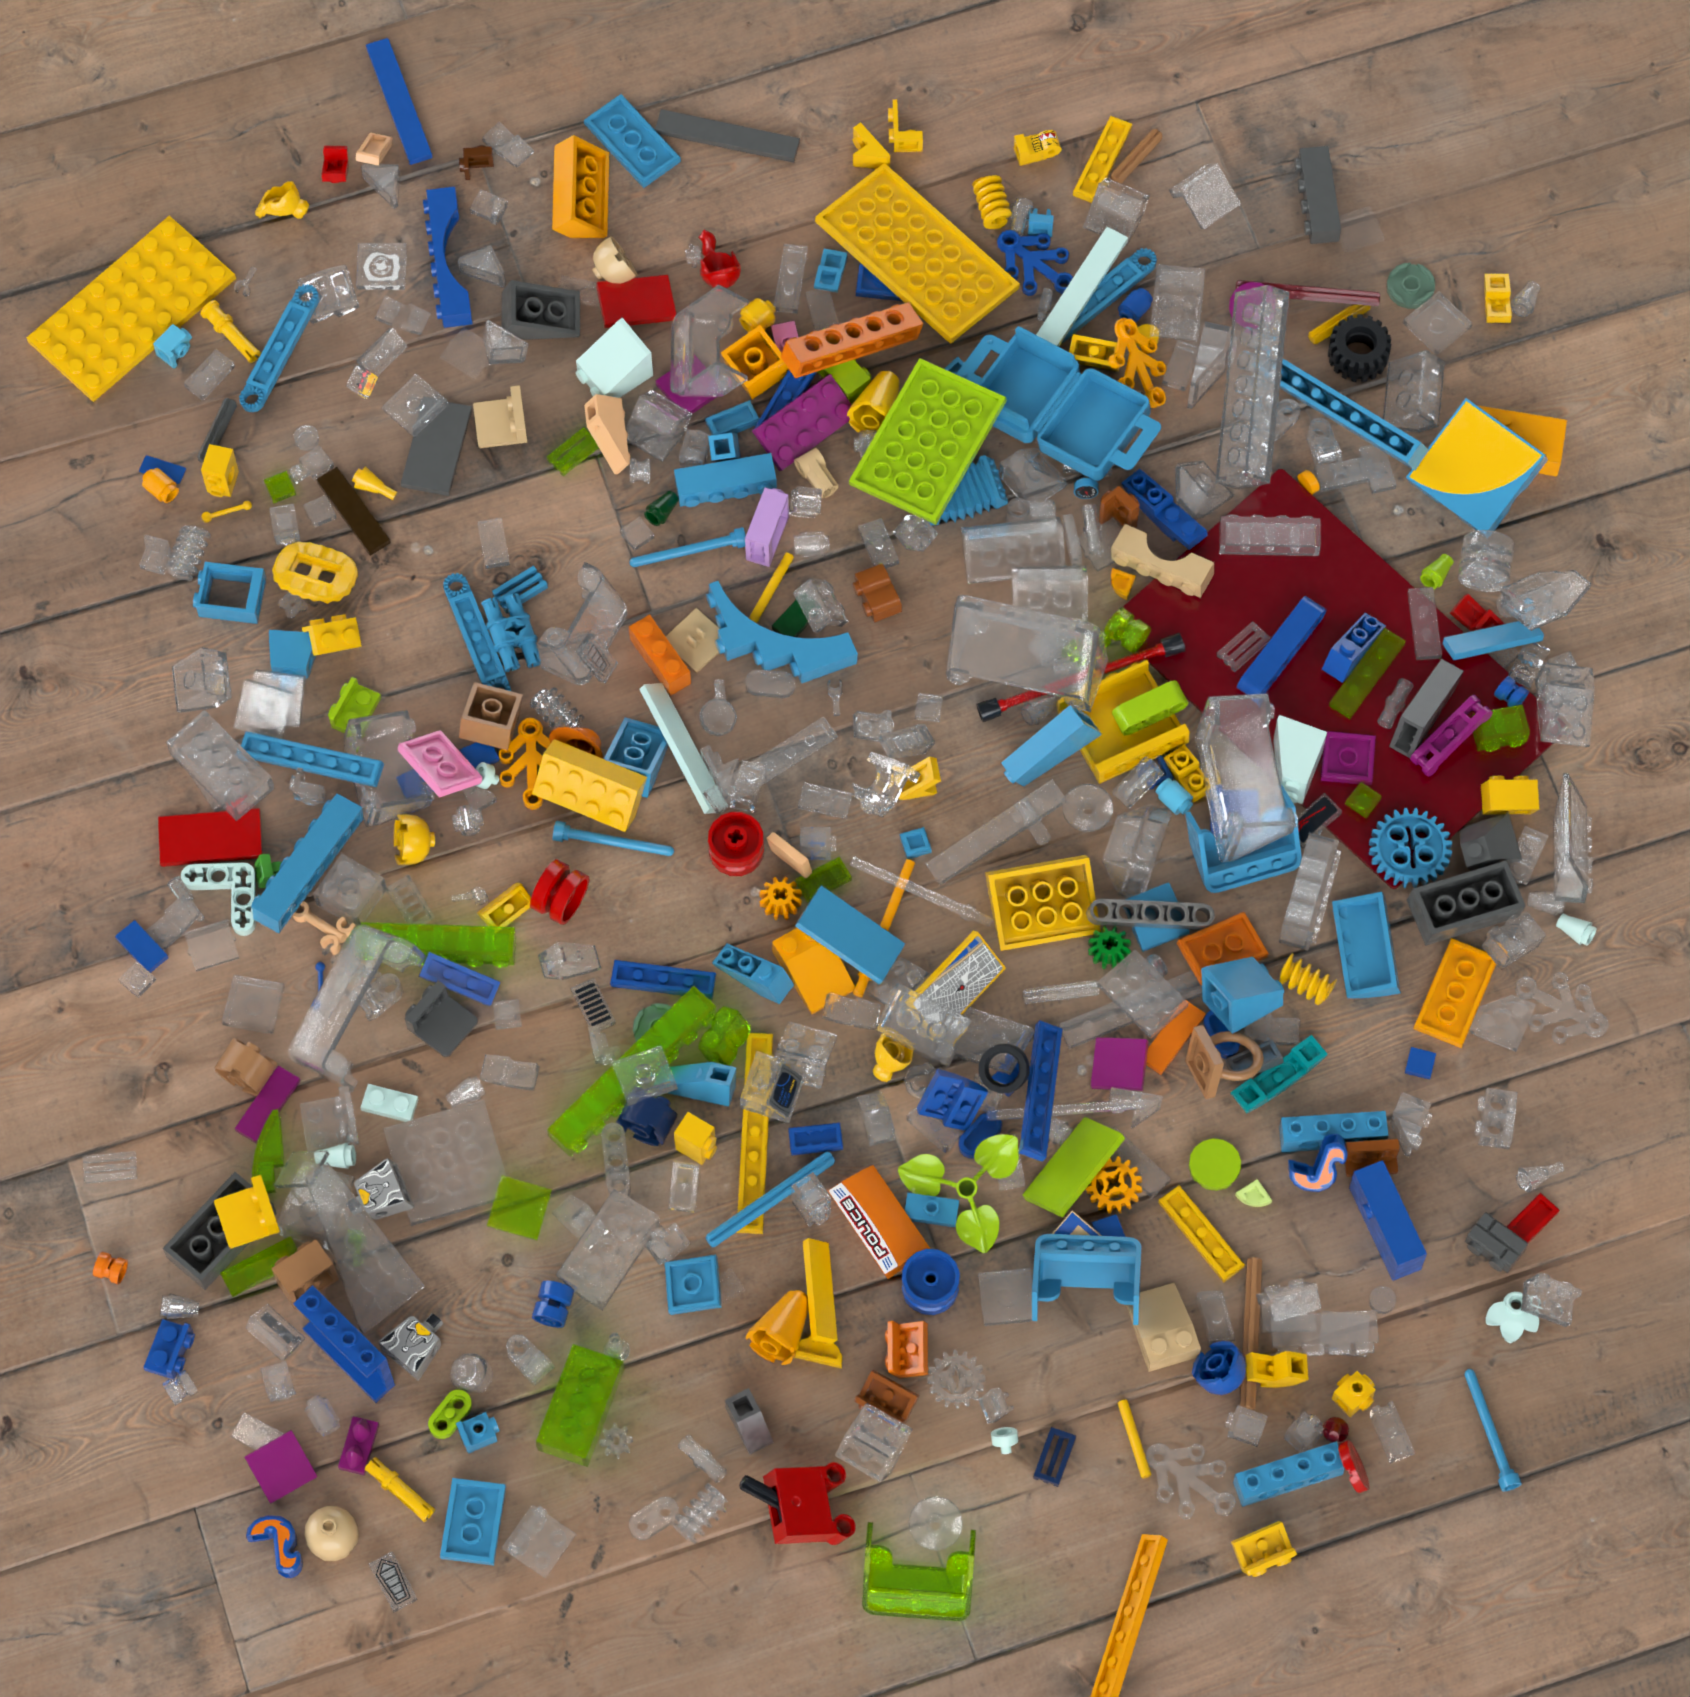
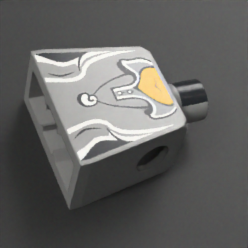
M389 1158L383 1160L355 1181L354 1185L359 1196L347 1201V1206L353 1215L365 1211L374 1220L414 1208L399 1167Z
M433 1313L423 1323L414 1316H410L378 1342L380 1349L416 1380H419L441 1347L440 1338L435 1335V1332L443 1325V1322Z

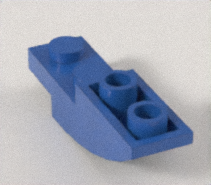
M1140 468L1122 482L1126 492L1137 498L1140 505L1139 508L1173 542L1178 540L1190 550L1208 536L1207 530L1174 503L1173 496Z

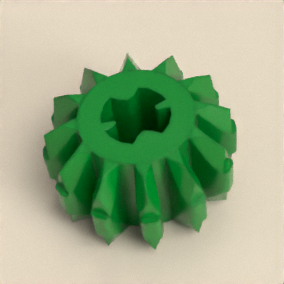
M1105 925L1102 927V933L1095 930L1093 932L1094 938L1088 940V945L1090 946L1088 955L1094 956L1093 963L1102 962L1103 970L1107 967V964H1111L1113 969L1117 968V962L1124 965L1126 963L1125 957H1129L1131 954V950L1128 948L1131 946V940L1125 939L1126 932L1117 933L1116 925L1112 928V931H1108ZM1108 945L1113 946L1111 950L1106 949Z

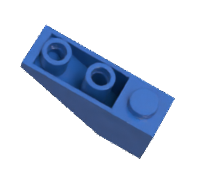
M1364 613L1331 648L1322 670L1343 683L1367 654L1386 625Z

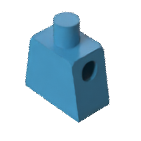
M269 630L270 663L273 676L281 677L280 686L283 689H295L296 678H309L316 657L313 656L309 632Z

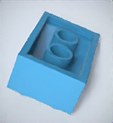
M625 717L604 760L646 776L647 780L642 797L648 798L658 776L668 743L658 726Z

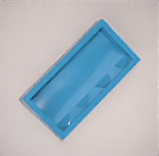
M1383 892L1332 901L1347 998H1372L1400 994L1386 898Z

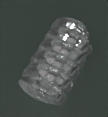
M183 526L179 530L180 535L176 538V544L172 548L173 552L166 563V570L178 579L191 581L193 577L189 573H197L198 569L194 565L201 564V560L198 557L204 556L205 553L201 548L208 546L205 540H209L211 534L196 526Z
M556 687L550 690L542 689L534 695L530 702V707L536 709V713L542 716L545 722H549V726L552 729L558 727H581L585 716L580 714L575 717L578 709L574 707L568 710L571 702L566 701L562 704L565 696L560 694L555 697L558 692Z
M709 1483L704 1486L706 1492L699 1491L697 1493L699 1500L693 1498L690 1500L692 1508L685 1506L682 1509L684 1516L681 1514L675 1516L677 1524L670 1522L678 1533L694 1544L697 1543L694 1536L695 1533L701 1536L705 1535L702 1529L703 1525L708 1528L712 1527L709 1521L710 1517L717 1521L720 1519L716 1512L717 1510L724 1513L727 1512L724 1505L727 1502L726 1498Z

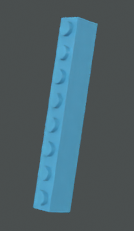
M1265 347L1251 367L1262 378L1413 470L1417 469L1429 451L1417 439Z

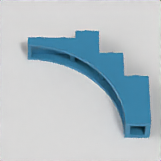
M719 581L709 584V593L706 594V598L710 608L715 607L718 614L715 615L719 627L718 639L715 640V644L719 654L724 653L727 661L752 652L756 665L761 664L764 672L789 664L793 676H798L801 684L857 664L858 653L848 632L832 637L811 639L797 638L773 632L758 625L740 612L729 600Z

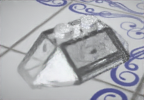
M1567 570V573L1559 571L1537 572L1501 588V607L1530 631H1533L1568 615L1591 588V583L1575 570Z
M1147 804L1117 815L1102 862L1119 896L1130 898L1147 891L1173 814L1172 811Z

